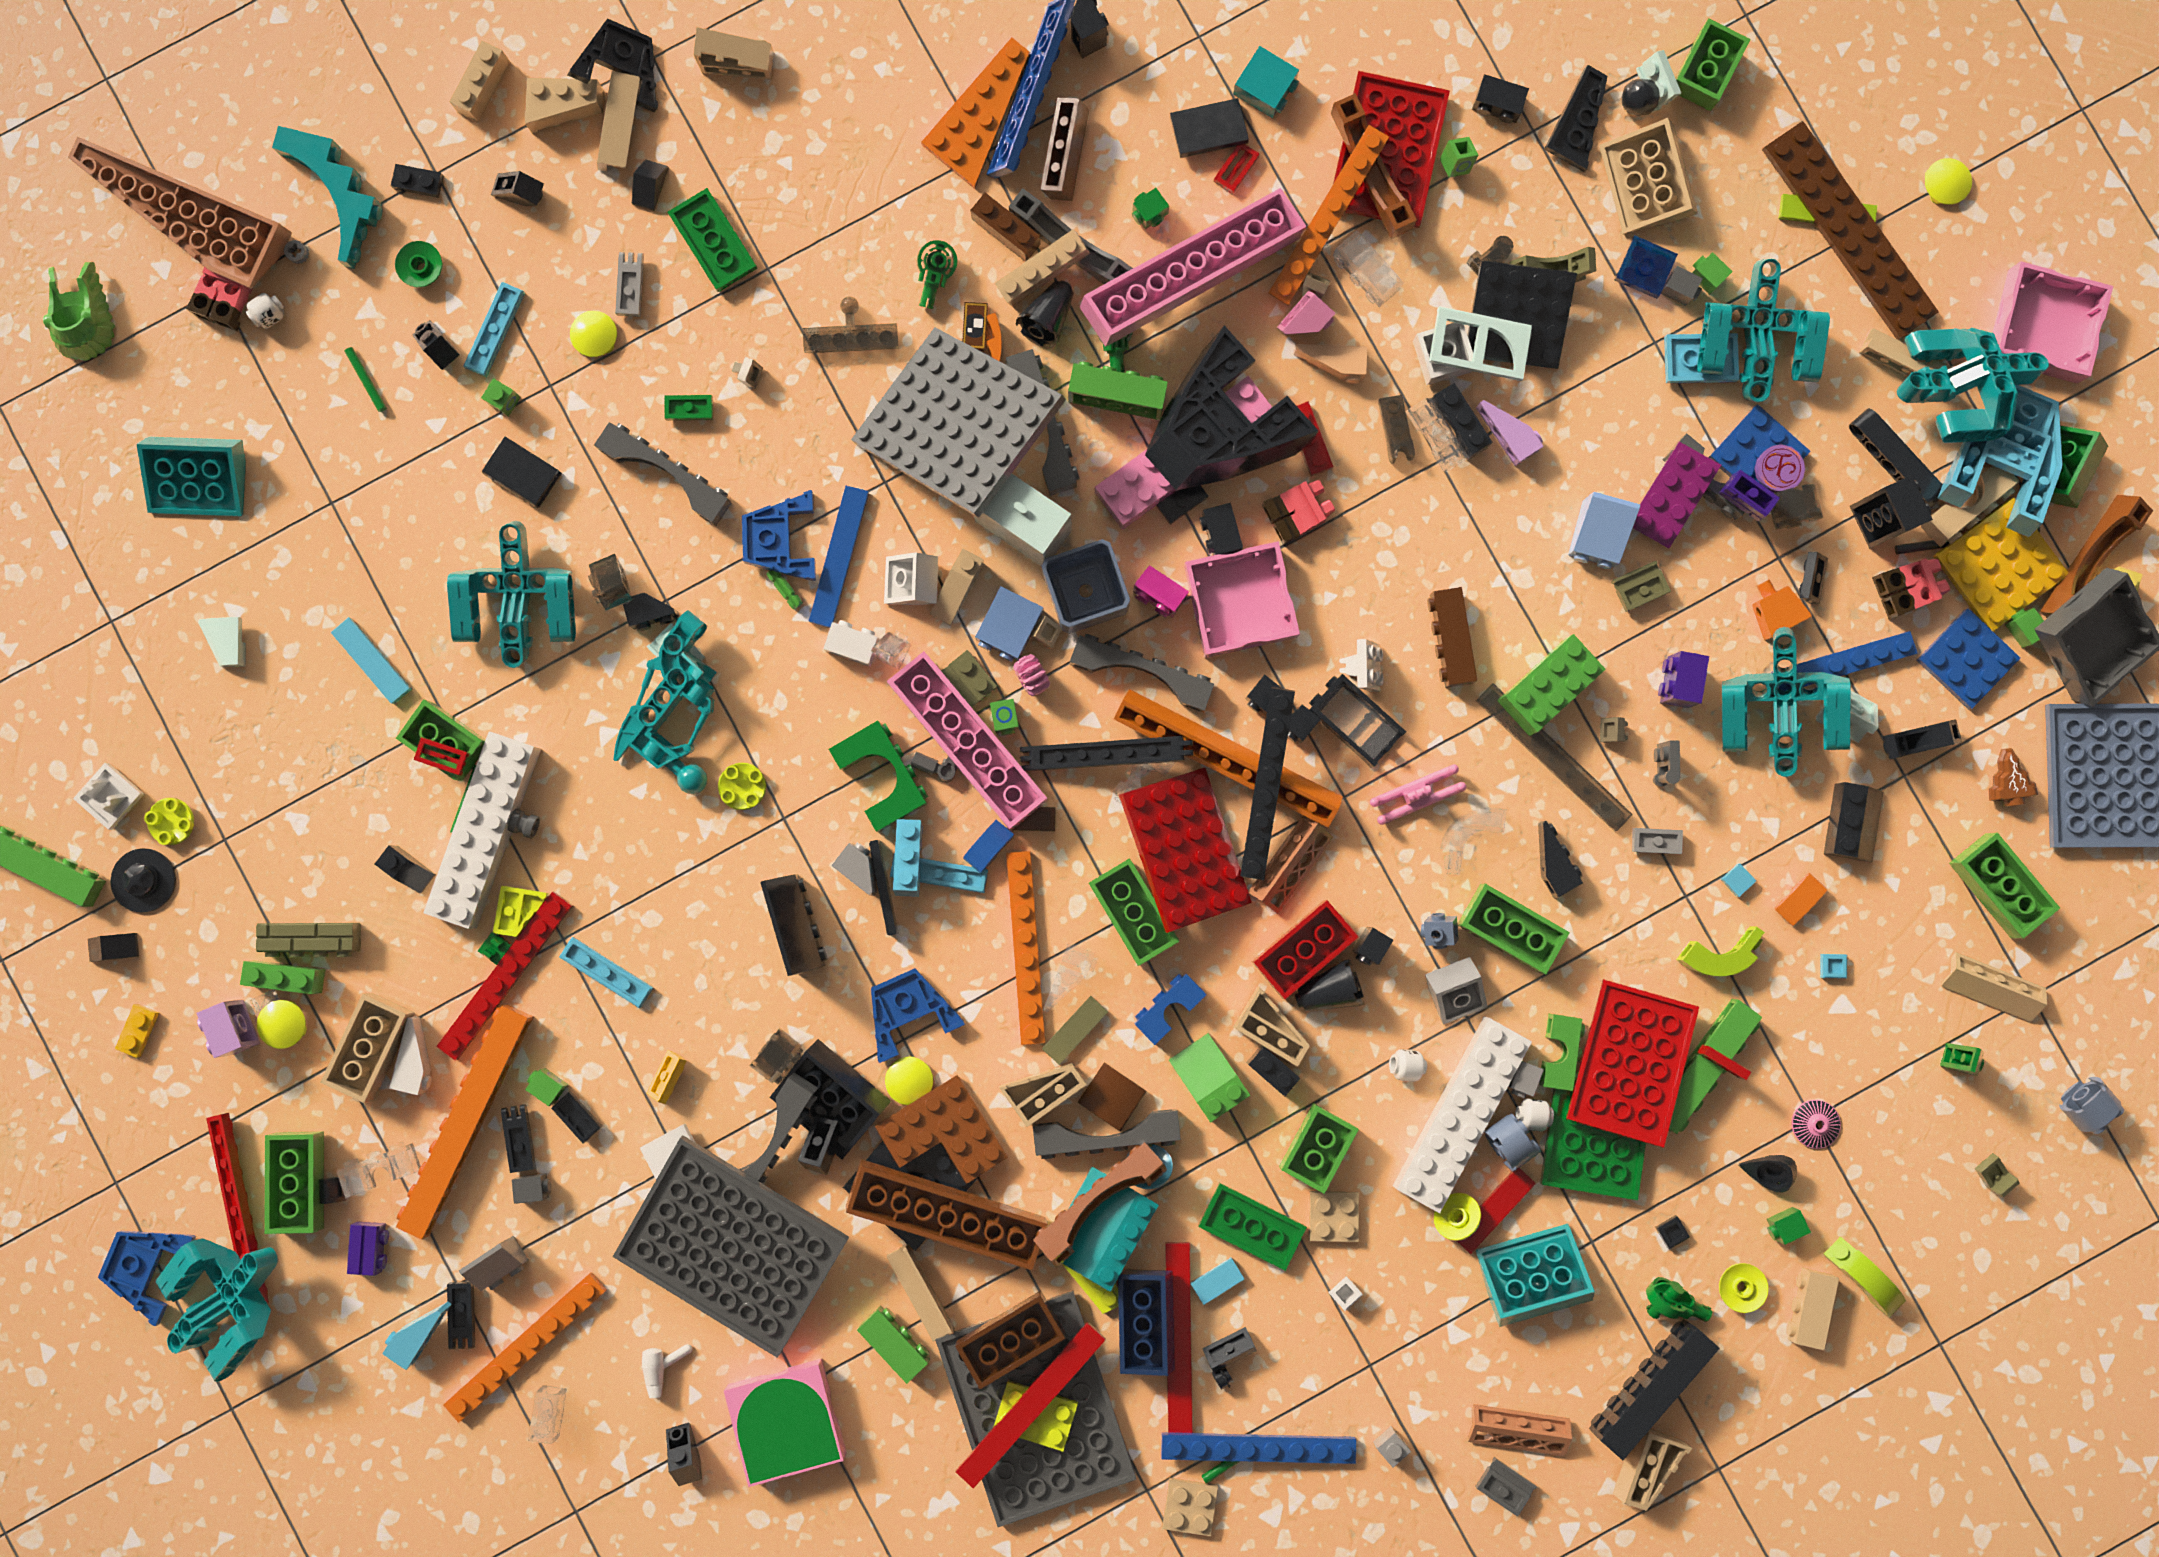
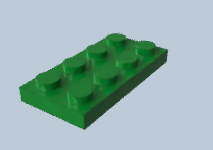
M705 188L667 212L717 292L722 291L757 269L756 264L708 188Z
M1220 1182L1198 1224L1199 1228L1285 1271L1307 1228L1306 1225Z

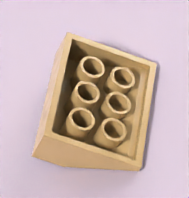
M1669 118L1599 145L1623 235L1677 222L1698 214L1676 129Z

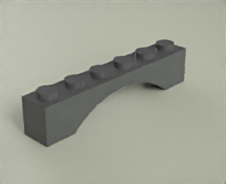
M1024 188L1021 189L1008 206L1009 211L1039 234L1040 239L1049 245L1072 230L1039 199ZM1080 236L1090 254L1077 262L1076 265L1102 284H1106L1133 269L1120 258L1103 251Z
M1033 349L1006 357L1007 366L1050 388L1047 377L1042 378L1040 369H1043L1041 358L1039 355L1035 356ZM1055 416L1047 425L1049 447L1047 458L1042 468L1050 496L1077 488L1076 480L1080 479L1076 466L1071 467L1069 458L1073 457L1069 444L1064 445L1062 436L1065 435L1062 422H1057Z
M611 422L607 424L594 443V446L599 451L618 463H645L668 472L683 487L689 498L692 510L713 525H718L732 504L727 498L728 493L719 487L715 489L707 485L709 481L699 474H696L695 477L689 474V468L681 462L677 461L674 464L669 461L668 458L670 456L661 449L657 448L654 451L649 448L650 443L638 435L634 438L629 435L630 430L619 422L617 425Z
M1085 634L1084 637L1079 635L1070 659V665L1091 673L1113 667L1133 668L1144 671L1167 685L1181 705L1204 713L1214 687V683L1210 682L1211 678L1201 674H1197V677L1188 674L1187 669L1175 666L1174 669L1165 666L1166 662L1160 659L1152 658V661L1144 659V654L1134 650H1130L1129 653L1120 650V645L1108 642L1107 645L1098 642V637L1090 634Z
M795 1072L788 1077L776 1096V1126L767 1149L758 1159L739 1168V1170L764 1184L768 1177L765 1175L768 1167L773 1169L780 1158L777 1155L780 1148L785 1149L792 1139V1136L789 1135L793 1128L797 1130L805 1117L802 1116L805 1108L810 1110L815 1103L817 1097L814 1094L818 1087Z
M1177 1109L1152 1111L1136 1126L1121 1133L1107 1136H1092L1078 1133L1066 1128L1059 1122L1033 1124L1036 1156L1041 1155V1159L1055 1158L1057 1153H1065L1067 1157L1080 1155L1079 1151L1089 1150V1154L1103 1153V1148L1112 1147L1113 1151L1128 1150L1130 1145L1141 1146L1144 1142L1149 1147H1152V1143L1161 1142L1162 1146L1175 1145L1176 1140H1181Z

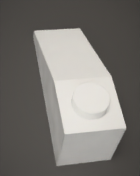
M413 1016L407 1018L390 1089L420 1095L430 1088L432 1077L430 1076L431 1067L420 1017Z

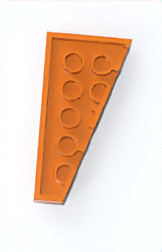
M1012 37L921 141L924 148L974 189L977 186L981 171L984 169L990 149L993 147L1008 105L1011 103L1013 93L1030 55V52Z

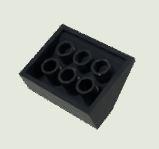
M798 874L761 881L760 884L787 976L824 967L827 954L825 948L820 947L817 939L821 935L817 923L813 924L811 915L814 914L810 900L806 901L804 892L807 891L804 878H799Z
M819 1039L804 1052L769 1097L776 1103V1096L788 1077L794 1072L818 1087L814 1094L817 1099L810 1110L805 1108L802 1116L805 1118L801 1125L809 1131L815 1115L837 1121L838 1132L835 1154L841 1160H843L891 1102Z

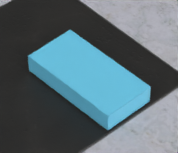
M1230 1257L1190 1284L1203 1305L1243 1281L1244 1277L1232 1257Z

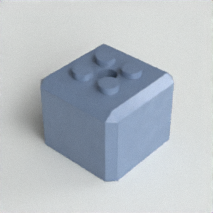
M1101 539L1044 560L1041 566L1042 574L1062 631L1071 634L1126 615L1130 606V598L1110 542ZM1089 585L1093 589L1092 595L1087 598L1082 597L1079 594L1081 586Z

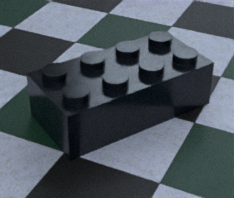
M1912 475L1890 484L1849 506L1869 549L1933 520L1931 508L1924 502L1921 495V487Z

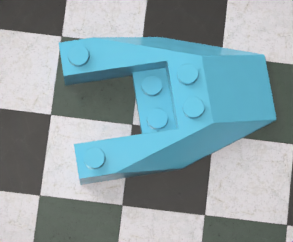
M2015 385L2018 397L2013 427L2003 437L1996 440L1963 442L1943 482L1938 499L1961 508L1974 493L1984 463L1991 464L2023 478L2006 528L2030 537L2044 521L2062 469L2059 402L2020 385Z

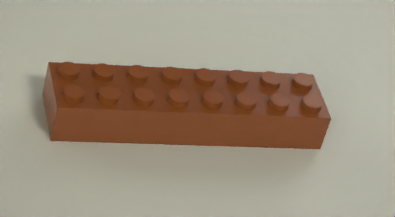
M861 1159L846 1203V1213L1029 1270H1033L1040 1250L1033 1239L1041 1228L1048 1226L1044 1216Z

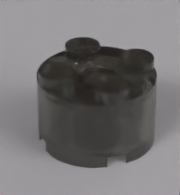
M1816 484L1802 485L1803 490L1801 488L1794 489L1793 487L1774 493L1780 497L1770 511L1776 530L1786 527L1787 529L1802 526L1803 521L1809 520V522L1823 518V510Z
M779 1027L776 1033H773L757 1053L758 1056L755 1060L751 1061L749 1066L770 1083L775 1082L779 1084L787 1074L786 1072L789 1069L787 1066L789 1064L794 1066L802 1056V1044Z

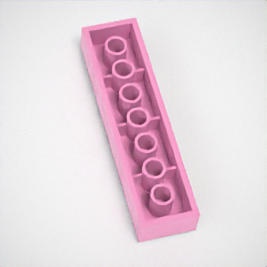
M1249 376L1225 392L1251 423L1272 408ZM1147 449L1095 486V494L1122 530L1176 491L1145 456Z
M924 651L887 681L892 690L1010 831L1047 802V797Z

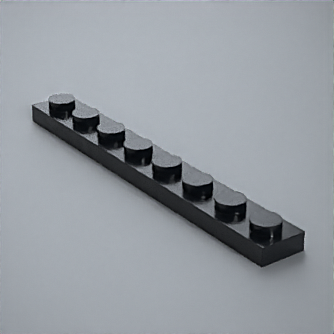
M1271 687L1241 877L1264 880L1295 690Z

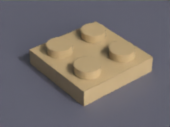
M1310 1191L1309 1240L1359 1242V1193L1326 1191L1323 1194L1320 1191Z
M1169 1477L1162 1529L1211 1536L1218 1490L1217 1484H1206Z

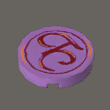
M1775 445L1765 450L1757 459L1755 466L1756 478L1759 483L1761 482L1768 490L1775 493L1788 492L1798 486L1805 472L1804 460L1800 453L1786 445Z

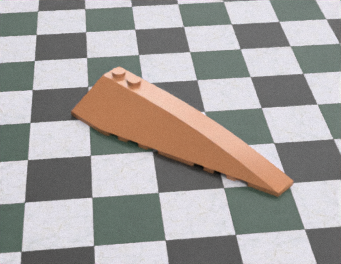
M78 136L68 155L72 162L96 179L101 185L111 191L208 270L250 289L256 285L283 254L285 245L293 233L276 221Z

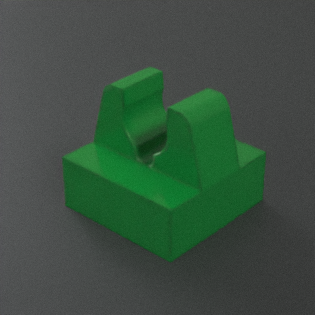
M491 932L478 949V952L497 965L512 944L499 934Z

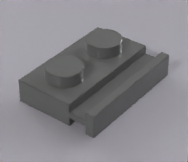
M1494 1457L1492 1463L1486 1468L1475 1487L1518 1517L1537 1486Z

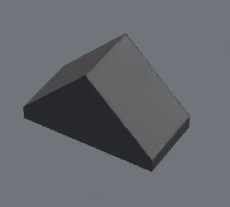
M645 159L633 173L632 205L655 211L669 168L667 165Z
M137 933L105 935L87 939L89 962L139 957Z

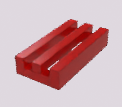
M1246 144L1236 146L1215 176L1213 182L1219 183L1223 189L1229 190V193L1233 195L1260 154ZM1244 150L1245 153L1225 180L1222 179L1240 151ZM1251 155L1252 158L1249 160L1247 165L1239 174L1235 182L1231 185V180L1236 175V173L1243 165L1245 160L1248 158V156Z
M421 737L413 760L462 776L463 766L465 767L466 758L470 753ZM425 744L461 755L460 759L424 748ZM422 753L455 763L457 767L455 769L422 758Z
M1701 1045L1697 1052L1739 1079L1747 1081L1751 1074V1071L1710 1046Z

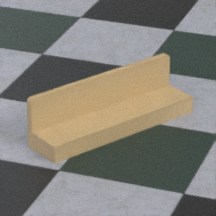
M611 71L597 158L598 170L607 171L608 166L626 168L640 82L638 76Z
M1875 328L1869 331L1859 352L1906 377L1924 367H1929L1930 370L1940 369L1942 366H1946L1947 369L1953 368L1939 360L1925 362V360L1916 361L1912 359L1905 343Z
M1955 952L1950 958L1951 973L1942 982V987L2029 1022L2033 1021L2047 1006L2046 988L1958 952Z
M905 1244L887 1254L886 1257L932 1341L934 1342L936 1338L946 1334H953L955 1328L911 1247Z

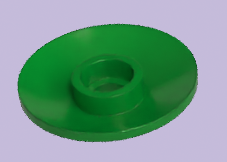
M425 241L407 243L399 250L395 258V270L398 277L411 287L421 288L431 285L438 279L442 271L443 263L439 251L432 244ZM420 264H425L422 270H418Z

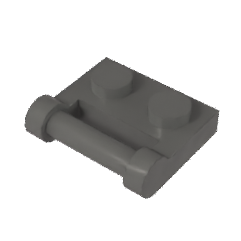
M1670 740L1657 744L1653 754L1654 762H1657V774L1653 777V783L1657 787L1678 783L1680 780V740Z

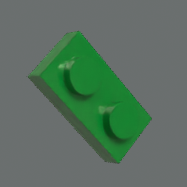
M664 395V419L666 421L713 420V396Z

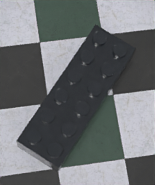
M1685 1319L1676 1322L1672 1326L1671 1334L1655 1346V1352L1652 1356L1640 1363L1639 1371L1623 1383V1389L1620 1393L1613 1395L1607 1402V1408L1602 1413L1595 1415L1591 1420V1426L1588 1429L1622 1461L1720 1349L1703 1332Z

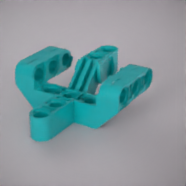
M1772 258L1760 259L1754 264L1747 306L1705 302L1706 308L1698 354V373L1723 375L1726 354H1729L1727 349L1729 331L1732 330V327L1744 328L1746 349L1742 353V358H1745L1743 373L1739 374V379L1743 383V397L1753 402L1765 401L1770 395L1771 385L1774 382L1773 371L1778 351H1775L1772 330L1797 332L1791 372L1792 380L1819 382L1823 371L1830 326L1829 312L1775 308L1781 265L1776 259ZM1766 263L1771 267L1768 276H1765L1762 270ZM1764 287L1767 291V297L1762 301L1759 297V291ZM1738 310L1740 319L1735 323L1732 320V313ZM1758 312H1761L1764 316L1763 322L1758 325L1755 321V317ZM1782 314H1785L1787 322L1782 327L1779 323V318ZM1761 360L1764 368L1758 373L1755 366ZM1755 385L1760 387V393L1757 397L1752 395V389Z
M1974 327L1969 329L1919 330L1912 332L1905 338V343L1912 359L1930 362L1931 360L1941 359L1951 361L1952 359L1966 357L1967 362L1951 369H1947L1946 366L1932 370L1929 367H1924L1912 372L1897 388V395L1906 403L1948 402L1954 399L1956 395L1977 387L1985 409L1946 411L1936 417L1935 423L1944 443L1992 441L2003 437L2013 427L2018 397L2015 385L2032 384L2048 368L2049 361L2043 354L2037 352L2002 354L1993 332Z
M516 520L505 524L499 530L501 568L455 571L447 577L450 629L453 642H479L481 638L478 593H503L500 615H497L500 631L499 648H501L502 661L511 668L520 666L528 659L529 648L533 644V637H529L528 623L532 622V618L530 615H527L530 593H546L544 600H547L548 618L546 619V624H549L550 642H574L576 638L572 571L554 567L529 568L527 530L523 523ZM509 527L517 531V538H512L509 535ZM511 551L519 555V562L511 559ZM489 575H493L497 579L496 586L489 582ZM512 575H517L520 578V586L513 583ZM536 575H541L544 578V585L536 582ZM510 626L518 630V637L511 635L509 631ZM511 650H515L520 654V660L512 657Z
M1789 627L1777 629L1773 634V673L1745 674L1722 681L1723 752L1748 751L1747 702L1773 701L1774 723H1769V731L1773 733V744H1769V757H1774V767L1778 775L1783 777L1792 776L1797 771V757L1802 756V743H1799V732L1802 730V723H1797V701L1823 700L1824 750H1850V679L1824 672L1797 673L1795 633ZM1781 637H1789L1791 642L1782 645L1778 640ZM1782 660H1788L1791 662V665L1782 668L1778 663ZM1812 682L1817 686L1813 690H1806L1804 685ZM1760 683L1765 685L1766 688L1763 691H1756L1753 689L1754 685ZM1782 683L1791 685V688L1786 691L1780 690L1778 687ZM1785 736L1792 739L1787 744L1781 743L1779 740ZM1784 759L1792 761L1789 766L1779 764Z
M204 1238L183 1245L156 1280V1284L166 1301L172 1300V1302H175L184 1297L203 1271H206L217 1292L202 1302H195L186 1309V1312L168 1334L167 1345L169 1350L177 1354L202 1346L210 1340L208 1337L210 1333L219 1328L217 1323L231 1314L237 1324L219 1337L220 1341L214 1349L209 1350V1355L203 1363L214 1382H220L232 1375L249 1352L253 1350L258 1340L263 1337L271 1309L259 1288L277 1266L278 1258L275 1250L267 1247L247 1253L240 1260L236 1251Z

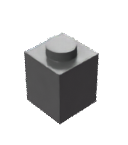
M1677 266L1670 273L1661 294L1686 306L1691 300L1695 301L1702 290L1699 285L1703 278Z
M547 1173L518 1176L511 1180L514 1204L543 1201L549 1198L551 1193V1181L547 1179Z

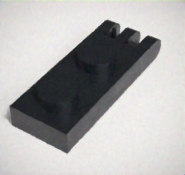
M520 1105L521 1115L518 1114L517 1106H511L510 1117L508 1108H501L510 1173L536 1169L527 1105Z
M449 1282L447 1284V1302L452 1305L447 1311L449 1350L455 1349L456 1339H458V1348L465 1349L466 1339H468V1349H474V1285L470 1282Z

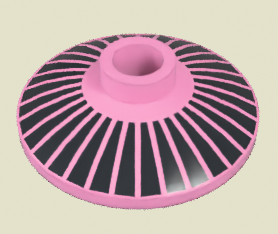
M1821 1100L1806 1101L1798 1106L1792 1116L1793 1133L1797 1140L1807 1147L1816 1149L1827 1147L1839 1135L1841 1128L1840 1117L1834 1107L1827 1102ZM1818 1121H1821L1823 1124L1821 1129L1816 1128Z

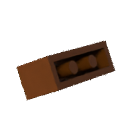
M986 192L970 209L971 218L974 222L1023 261L1029 260L1041 245L1039 234Z

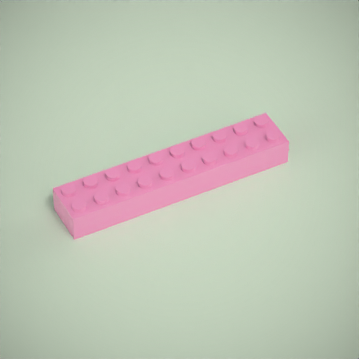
M1279 188L1084 295L1080 309L1106 347L1299 240L1307 226L1283 190Z

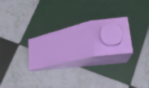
M1485 400L1476 407L1514 466L1528 459L1543 447V440L1536 430L1533 431L1529 425Z

